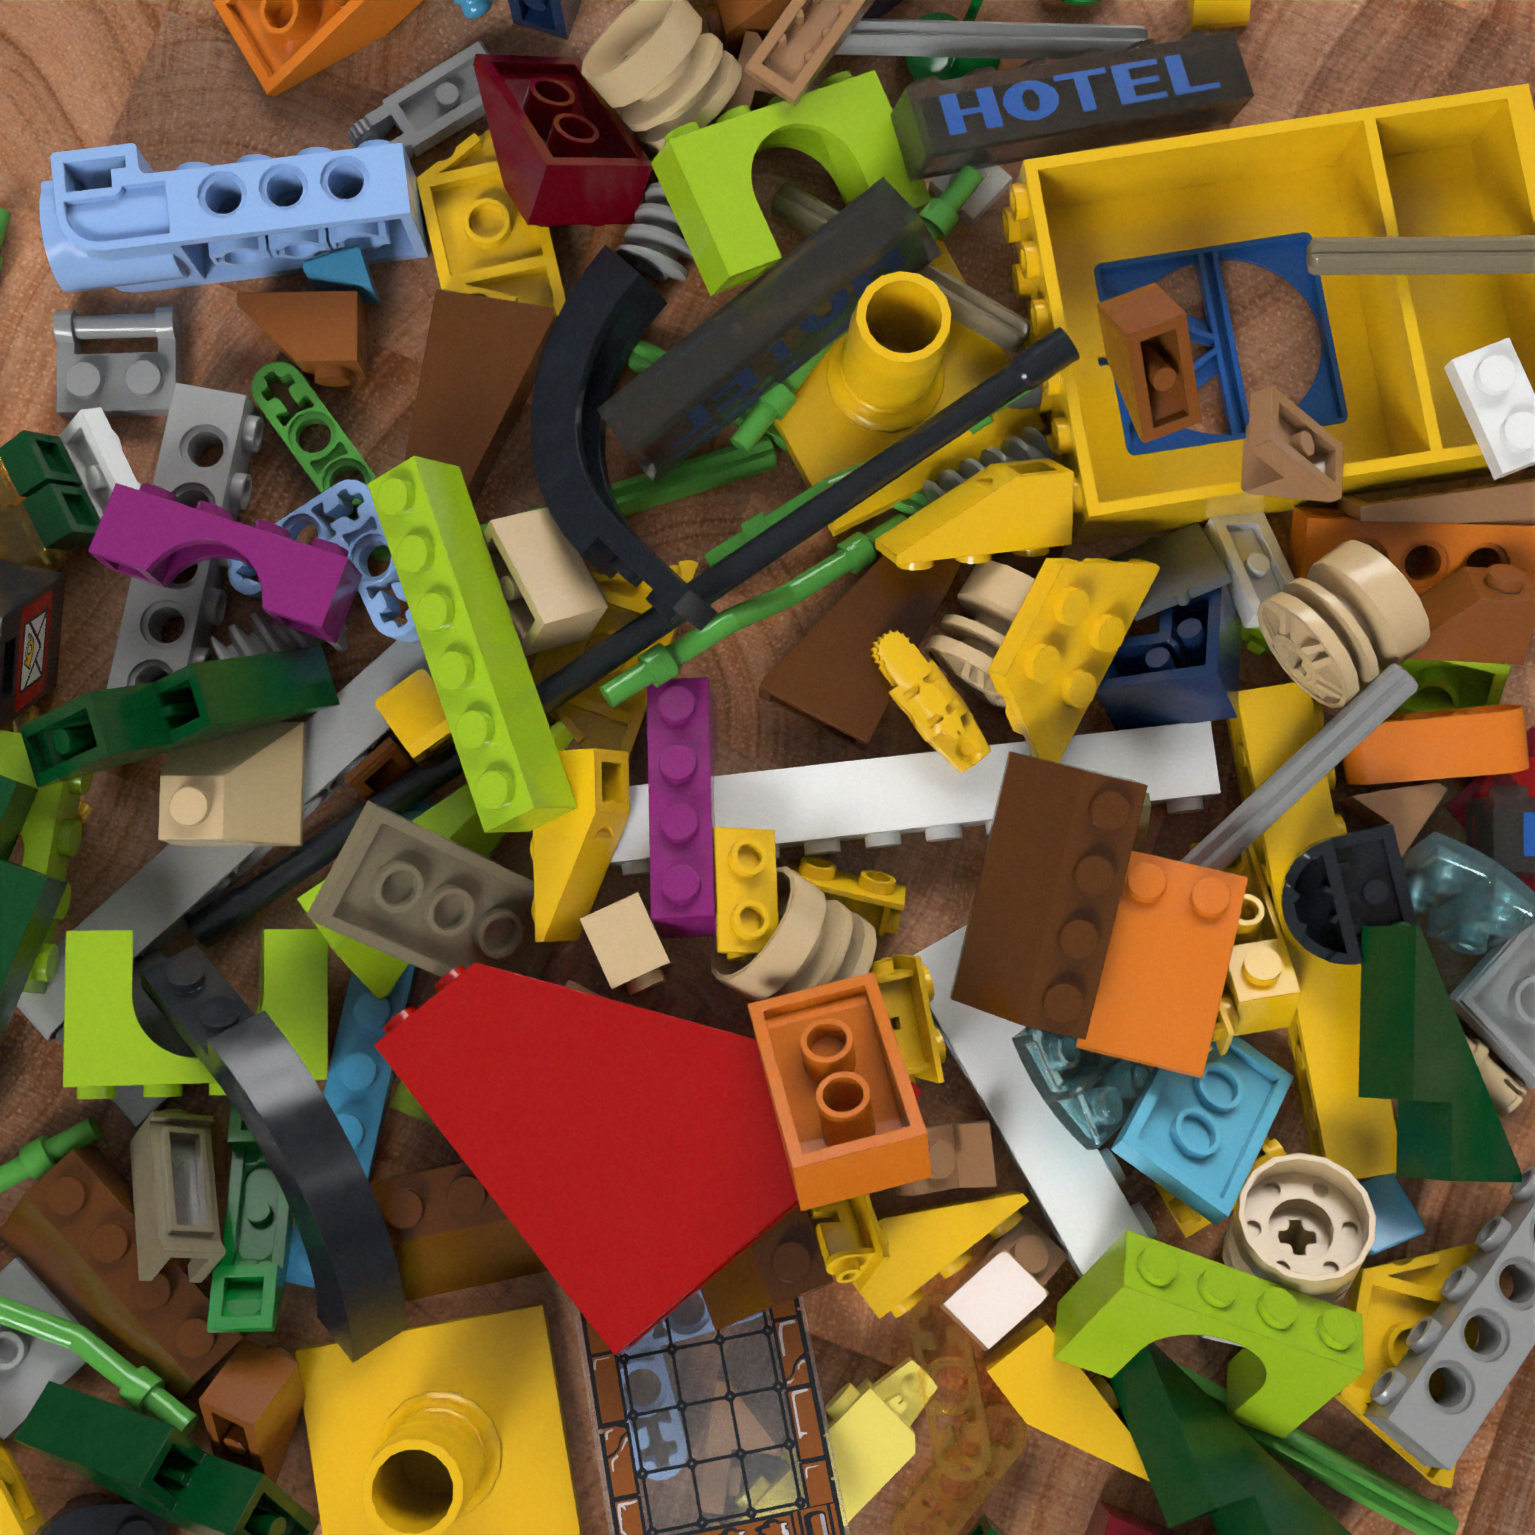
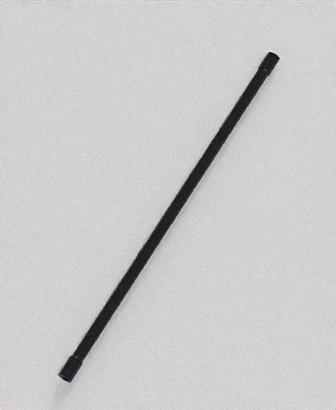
M1061 327L1056 328L1015 356L1005 368L687 584L711 605L1025 391L1037 388L1080 358L1075 345ZM654 607L633 619L536 685L545 715L547 716L687 620L680 616L672 624ZM454 742L368 800L398 815L412 808L464 772ZM367 801L242 886L230 889L189 917L187 920L188 926L195 938L204 947L211 948L252 920L258 911L335 860Z

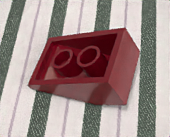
M476 54L473 66L503 185L527 225H537L540 227L590 225L600 227L604 225L632 224L635 211L639 206L653 167L651 161L616 110L602 98L581 74L582 60L573 57Z

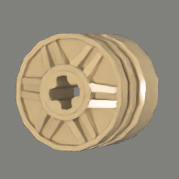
M636 0L603 30L589 49L582 64L581 74L612 108L624 107L622 120L634 132H638V138L652 153H659L666 143L664 137L682 125L696 122L700 129L706 127L732 98L742 78V66L733 55L726 50L723 51V43L718 37L712 33L700 34L702 31V18L687 0Z
M1353 539L1341 543L1311 565L1307 579L1300 577L1291 580L1284 585L1282 592L1272 594L1261 602L1257 612L1260 630L1264 639L1284 671L1313 699L1332 709L1346 706L1357 696L1359 690H1364L1379 675V669L1384 671L1391 664L1400 665L1423 648L1430 637L1428 616L1419 596L1406 577L1383 554L1370 545Z
M990 560L985 563L976 564L956 597L960 606L974 620L956 614H945L939 625L944 635H932L923 653L928 660L933 659L940 670L960 689L986 704L1006 710L1005 700L1000 694H997L987 670L1035 579L1008 565Z
M783 866L776 867L779 925L759 954H752V959L749 961H728L727 953H717L716 939L711 953V972L718 981L748 1000L761 1001L867 974L873 963L877 940L875 928L866 919L857 913H852L837 900L826 901L825 894L817 886L789 867Z
M1304 1153L1273 1157L1253 1170L1240 1192L1234 1213L1230 1218L1224 1235L1222 1254L1224 1264L1338 1305L1342 1302L1375 1242L1376 1215L1368 1192L1350 1171L1325 1157Z

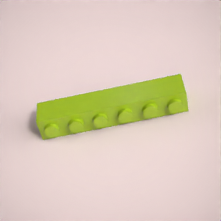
M413 456L367 485L484 833L529 832L576 809L577 805L460 467Z

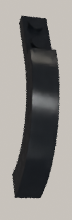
M605 244L585 269L568 295L554 322L537 372L531 408V442L533 461L540 490L550 514L558 527L581 556L611 579L618 572L635 588L644 581L653 589L645 599L668 621L674 624L682 616L698 630L702 631L718 612L633 531L619 509L609 481L605 448L608 413L613 393L622 369L633 348L648 326L668 303L638 271Z
M197 945L140 972L142 989L224 1090L262 1150L287 1200L308 1256L317 1297V1318L354 1363L406 1329V1308L398 1263L383 1216L363 1168L340 1122L299 1055L265 1010L255 1015Z

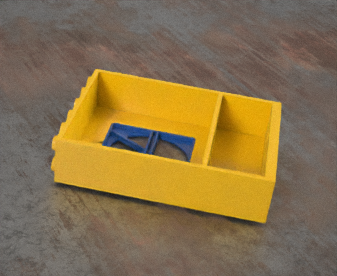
M1529 83L1026 159L1022 162L1017 182L1009 186L1010 204L1009 207H1003L1002 226L1006 243H1015L1019 263L1012 266L1013 288L1017 300H1026L1028 317L1031 323L1030 333L1024 342V348L1027 349L1056 328L1061 327L1075 345L1080 356L1074 363L1041 384L1040 407H1036L1038 414L1046 413L1050 434L1044 435L1053 452L1056 462L1074 471L1072 545L1182 528L1196 522L1199 525L1207 524L1210 517L1259 512L1271 514L1293 510L1294 506L1316 507L1338 503L1337 500L1323 502L1254 495L1244 492L1241 488L1243 444L1246 440L1249 411L1219 260L1245 262L1273 272L1290 283L1311 308L1320 332L1321 358L1315 380L1297 406L1343 444L1342 494L1491 473L1445 372L1444 367L1452 359L1510 338L1535 393V273L1312 275L1307 272L1306 268L1307 245L1315 237L1535 235V110ZM1194 265L1197 271L1206 321L1187 315L1190 341L1211 348L1194 362L1197 390L1217 375L1227 432L1225 434H1209L1184 428L1143 443L1136 432L1106 359L1097 304L1151 283H1157L1168 274L1180 268Z

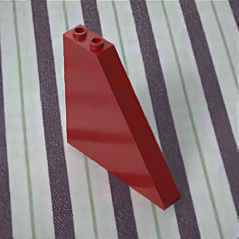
M475 962L467 969L464 966H458L445 974L435 984L433 990L436 994L417 1010L414 1006H411L396 1014L383 1028L386 1035L374 1044L614 1355H623L799 1205L756 1039ZM911 1082L917 1103L922 1100L923 1093L915 1083Z

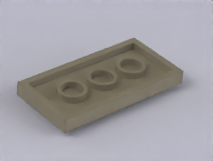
M369 800L307 913L311 920L321 926L439 977H443L458 966H464L467 969L477 962L538 979L558 942H535V924L531 914L534 899V879Z

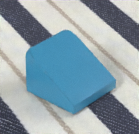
M360 246L347 247L304 260L302 263L303 270L315 291H358L364 303L371 305L381 304L370 266Z
M1393 1173L1369 1177L1359 1182L1368 1192L1376 1215L1375 1242L1368 1255H1374L1426 1232L1420 1216Z

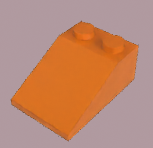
M215 0L213 4L266 94L276 97L386 36L423 0Z
M1132 851L1086 1040L1078 1038L1076 1048L1202 1079L1234 947L1248 877Z
M874 972L747 1004L801 1211L932 1177L928 1133Z

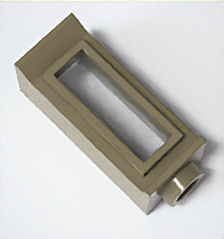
M166 1109L160 1112L152 1111L129 1142L139 1281H152L168 1260L173 1257L190 1258L188 1263L189 1282L202 1283L226 1254V1249L220 1238L210 1132V1126L214 1122L213 1116L189 1114L182 1109Z

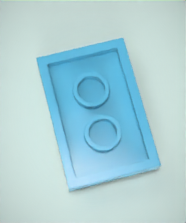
M1238 1036L1233 1037L1227 1053L1222 1056L1219 1054L1215 1041L1211 1042L1213 1049L1208 1053L1202 1079L1154 1067L1110 1149L1214 1225H1218L1229 1217L1294 1079L1293 1075Z

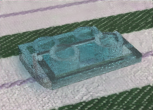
M1433 832L1407 851L1401 858L1415 914H1430L1426 936L1449 943V947L1458 953L1483 955L1535 924V892L1502 865L1470 846L1440 833Z
M1026 1026L1011 1038L1021 1062L1045 1103L1070 1134L1087 1150L1098 1149L1124 1125L1151 1074L1147 1065L1076 1048L1078 1038Z

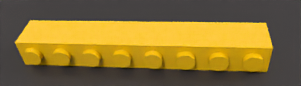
M1295 682L1239 691L1237 718L1226 719L1242 803L1324 726L1322 704L1303 691ZM1333 768L1253 842V846L1301 990L1292 1025L1285 1029L1309 1154L1325 1157L1350 1171L1356 1179L1396 1173L1397 1118H1394L1391 1099L1358 1097L1361 964L1343 965L1331 963L1307 951L1289 931L1281 907L1283 879L1290 863L1297 854L1318 840L1347 833L1343 817L1339 813H1334L1330 790H1333L1336 785L1335 769Z

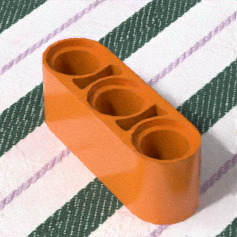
M1499 704L1391 714L1342 759L1344 782L1351 785H1370L1495 775L1526 770L1529 768L1524 706L1520 704Z

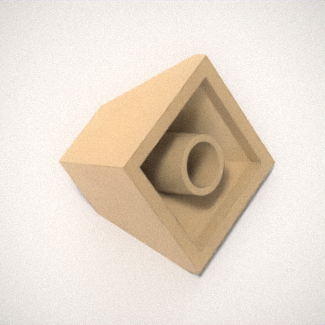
M277 722L169 752L160 775L158 840L176 846H303L306 723Z

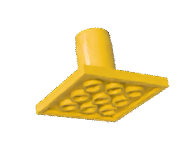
M907 239L902 240L896 244L902 246ZM936 240L922 259L966 284L944 242ZM854 263L725 324V334L739 361H744L762 383L755 389L756 393L759 392L769 378L776 380L786 365L783 367L768 347L764 348L751 360L748 356L791 321L795 324L780 335L779 338L791 353L795 355L810 336L803 333L800 327L806 311L817 300L835 291H845L852 298L857 292L844 278L858 267L866 276L872 273L870 270L858 263ZM898 271L882 275L868 285L851 315L848 332L834 342L794 394L797 402L783 420H774L775 427L783 438L787 451L808 489L833 474L875 456L1010 363L1001 346L951 318L952 314L947 298L933 281L917 273ZM878 275L874 276V277L871 279V281H873L875 278H877ZM824 304L818 308L817 316L821 321H824L835 310L831 305ZM1005 407L992 415L994 422L975 434H972L970 430L966 431L827 525L833 537L893 508L900 501L911 498L915 493L923 490V482L926 480L939 485L938 478L941 472L952 469L959 474L960 463L965 459L973 458L980 462L982 450L992 446L1001 451L1003 439L1012 435L1021 439L1023 429L1028 426H1033L1042 434L1046 427L1036 409L1019 410Z
M545 1302L407 1327L404 1331L354 1363L336 1341L300 1347L295 1351L305 1394L303 1409L322 1535H583Z

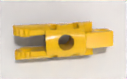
M890 630L888 634L884 633L882 637H877V641L872 642L873 648L870 650L873 654L871 657L875 659L874 663L879 664L878 669L893 687L888 693L908 715L924 741H927L958 773L965 772L987 756L991 749L969 707L950 685L934 660L926 661L914 643L911 644L909 642L910 638H906L904 633L900 634L898 630L895 633Z

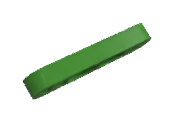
M271 362L261 367L252 381L254 400L321 493L332 487L335 478L347 470L360 472L365 478L366 485L377 478L299 370L285 362ZM278 380L285 386L291 385L289 393L302 410L293 417L278 398H272L274 392L270 386ZM312 424L325 425L331 431V439L328 446L317 453L303 451L299 445V437L302 431ZM355 498L352 501L354 511L347 518L358 514L357 508L364 501ZM387 545L376 547L370 554V557L375 560L391 561V553Z

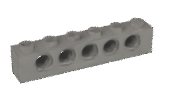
M175 382L153 485L176 495L177 503L193 507L199 501L210 502L231 512L234 515L233 521H237L239 509L245 510L251 497L252 478L250 474H247L251 453H257L260 450L264 437V419L260 417L259 410L247 395ZM214 445H222L224 447L223 455L216 464L210 467H200L201 455L207 448ZM217 558L199 562L197 572L190 581L184 584H176L174 579L166 588L131 577L106 689L152 683L157 677L170 675L192 663L214 660V652L209 648L213 626H219L222 623L226 611L227 595L225 590L221 589L226 567L231 566L230 559ZM174 617H183L185 628L182 635L174 642L163 643L161 635L166 622Z
M1530 1166L1522 1172V1182H1513L1509 1190V1194L1513 1199L1502 1215H1496L1491 1218L1479 1231L1475 1240L1479 1249L1467 1265L1459 1266L1449 1275L1441 1288V1294L1445 1297L1432 1316L1428 1315L1422 1318L1413 1327L1406 1339V1345L1409 1347L1407 1353L1398 1366L1387 1369L1377 1379L1371 1389L1370 1397L1374 1400L1364 1416L1424 1466L1451 1471L1535 1345V1166ZM1504 1268L1513 1279V1291L1508 1299L1503 1295L1499 1286V1277ZM1470 1319L1476 1323L1479 1330V1341L1473 1350L1469 1348L1464 1337V1329ZM1436 1369L1442 1375L1445 1384L1443 1396L1437 1402L1431 1397L1428 1387L1430 1376Z

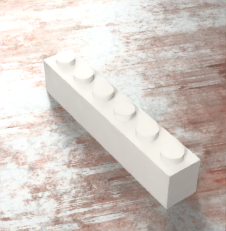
M967 925L913 955L921 956L922 965L928 968L932 976L934 999L930 1002L933 1023L940 1031L952 1057L1060 1246L1068 1255L1067 1258L1080 1279L1126 1229L1149 1238H1154L1158 1233L1149 1215L1139 1202L1132 1206L1129 1205L1118 1185L1125 1181L1126 1177L1112 1152L1107 1147L1098 1151L1087 1132V1129L1094 1125V1121L1077 1093H1073L1068 1097L1055 1076L1063 1071V1068L1046 1039L1043 1038L1036 1042L1027 1026L1019 1025L950 999Z

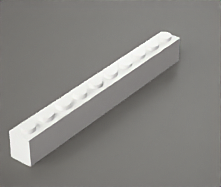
M1211 721L1075 735L1072 737L1059 762L1148 785L1146 793H1149L1151 806L1166 804L1168 815L1204 810L1203 800H1208L1221 793ZM1026 741L989 745L991 752L963 773H958L937 751L714 776L715 827L775 830L776 859L781 858L780 848L804 846L805 856L824 855L841 852L840 841L865 839L866 849L885 848L901 845L902 834L925 832L926 842L962 838L961 828L980 825L986 826V834L989 835L1008 753L1012 751L1030 755L1031 751ZM648 784L629 786L630 815L609 864L611 868L622 867V876L650 874Z

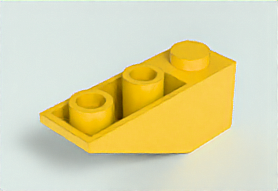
M1050 458L992 463L876 538L875 548L895 563L898 568L904 570L929 569L934 566V560L955 558L956 561L961 563H985L992 560V554L1012 552L1023 557L1047 555L1049 547L1072 545L1074 471Z
M598 748L558 751L577 808L533 830L530 842V853L534 869V899L531 914L535 924V942L578 941L583 931L580 919L589 915L630 815L629 752Z
M1200 842L1191 843L1189 848L1190 851L1193 850ZM1252 843L1223 870L1224 872L1248 877L1238 929L1222 994L1229 995L1237 1013L1239 1027L1238 1030L1234 1031V1036L1291 1027L1301 994L1300 986Z
M1017 1189L878 1213L876 1217L879 1226L885 1230L888 1237L890 1258L866 1292L859 1291L856 1280L852 1281V1284L879 1319L890 1311L897 1318L909 1311L925 1296L920 1287L940 1272L946 1279L968 1264L974 1257L969 1248L989 1233L995 1240L1015 1227L1023 1218L1018 1209L1029 1202V1200L1022 1192Z
M1037 1316L980 1361L1026 1424L1150 1482L1130 1431H1128L1114 1412L1120 1406L1110 1385L1100 1374L1095 1375L1089 1380L1080 1367L1053 1358L1056 1325L1050 1329Z

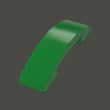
M231 1102L227 1143L232 1149L222 1243L226 1249V1254L221 1259L220 1265H216L213 1268L207 1330L209 1333L275 1331L285 1288L294 1217L262 1150Z

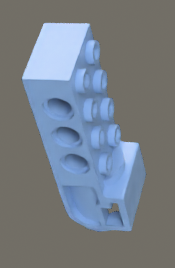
M376 139L365 141L358 148L332 151L324 147H310L299 151L296 156L271 158L266 155L252 154L239 158L237 163L211 166L204 162H187L179 165L176 170L154 172L134 143L54 152L50 156L52 180L41 182L39 209L43 243L55 280L61 289L67 293L111 287L122 292L142 293L304 273L302 266L304 260L354 245L360 246L368 264L429 257L424 211L417 180L403 143L393 144L387 140Z

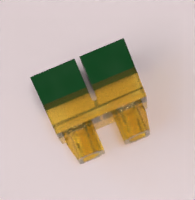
M23 430L0 447V532L2 534L0 536V559L34 567L54 569L60 563L59 557L80 545L90 547L101 520L86 489L78 488L83 483L61 438L58 436Z

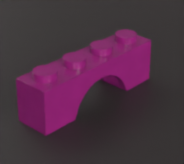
M118 483L115 484L88 550L91 555L109 570L166 588L181 572L199 562L217 558L241 561L255 569L261 584L262 609L279 625L337 643L363 576L348 558L349 552L345 548L320 538H314L311 545L290 539L291 533L288 530L264 520L257 519L253 527L233 521L234 515L231 512L209 502L199 501L196 508L176 502V495L153 484L141 483L139 490Z
M708 677L671 679L658 688L653 684L647 687L651 920L661 939L716 936L713 828L715 827L714 769L715 763L718 760L716 703Z

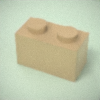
M548 507L490 520L483 536L524 655L527 656L588 639L608 606L605 602L600 583L591 576L579 552L563 535L550 514Z
M638 892L580 919L612 990L621 991L627 988L630 996L633 995L635 997L667 982L663 971L673 967L674 964L651 920V913L646 902Z

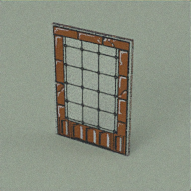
M699 1289L623 1355H614L573 1303L609 1535H850L803 1296L715 1331Z

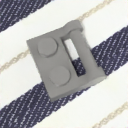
M176 306L157 307L155 313L79 316L76 310H56L54 312L53 331L57 342L56 413L63 419H73L82 409L101 407L106 418L168 416L175 382L182 383V324L180 313ZM145 337H157L158 352L82 354V340Z

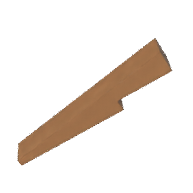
M791 0L745 65V73L795 106L875 0Z
M1535 466L1524 468L1496 480L1493 479L1491 473L1342 494V499L1337 500L1338 510L1360 522L1535 524Z

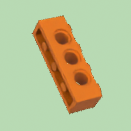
M1294 506L1287 563L1294 579L1300 577L1307 579L1311 565L1341 543L1353 539L1367 543L1387 557L1406 577L1416 594L1425 593L1465 567L1468 557L1480 548H1486L1487 550L1486 560L1481 567L1489 568L1494 564L1515 566L1526 570L1535 586V524L1360 522L1339 511L1337 507ZM1426 545L1427 557L1423 564L1416 569L1405 570V559L1409 552L1418 546Z

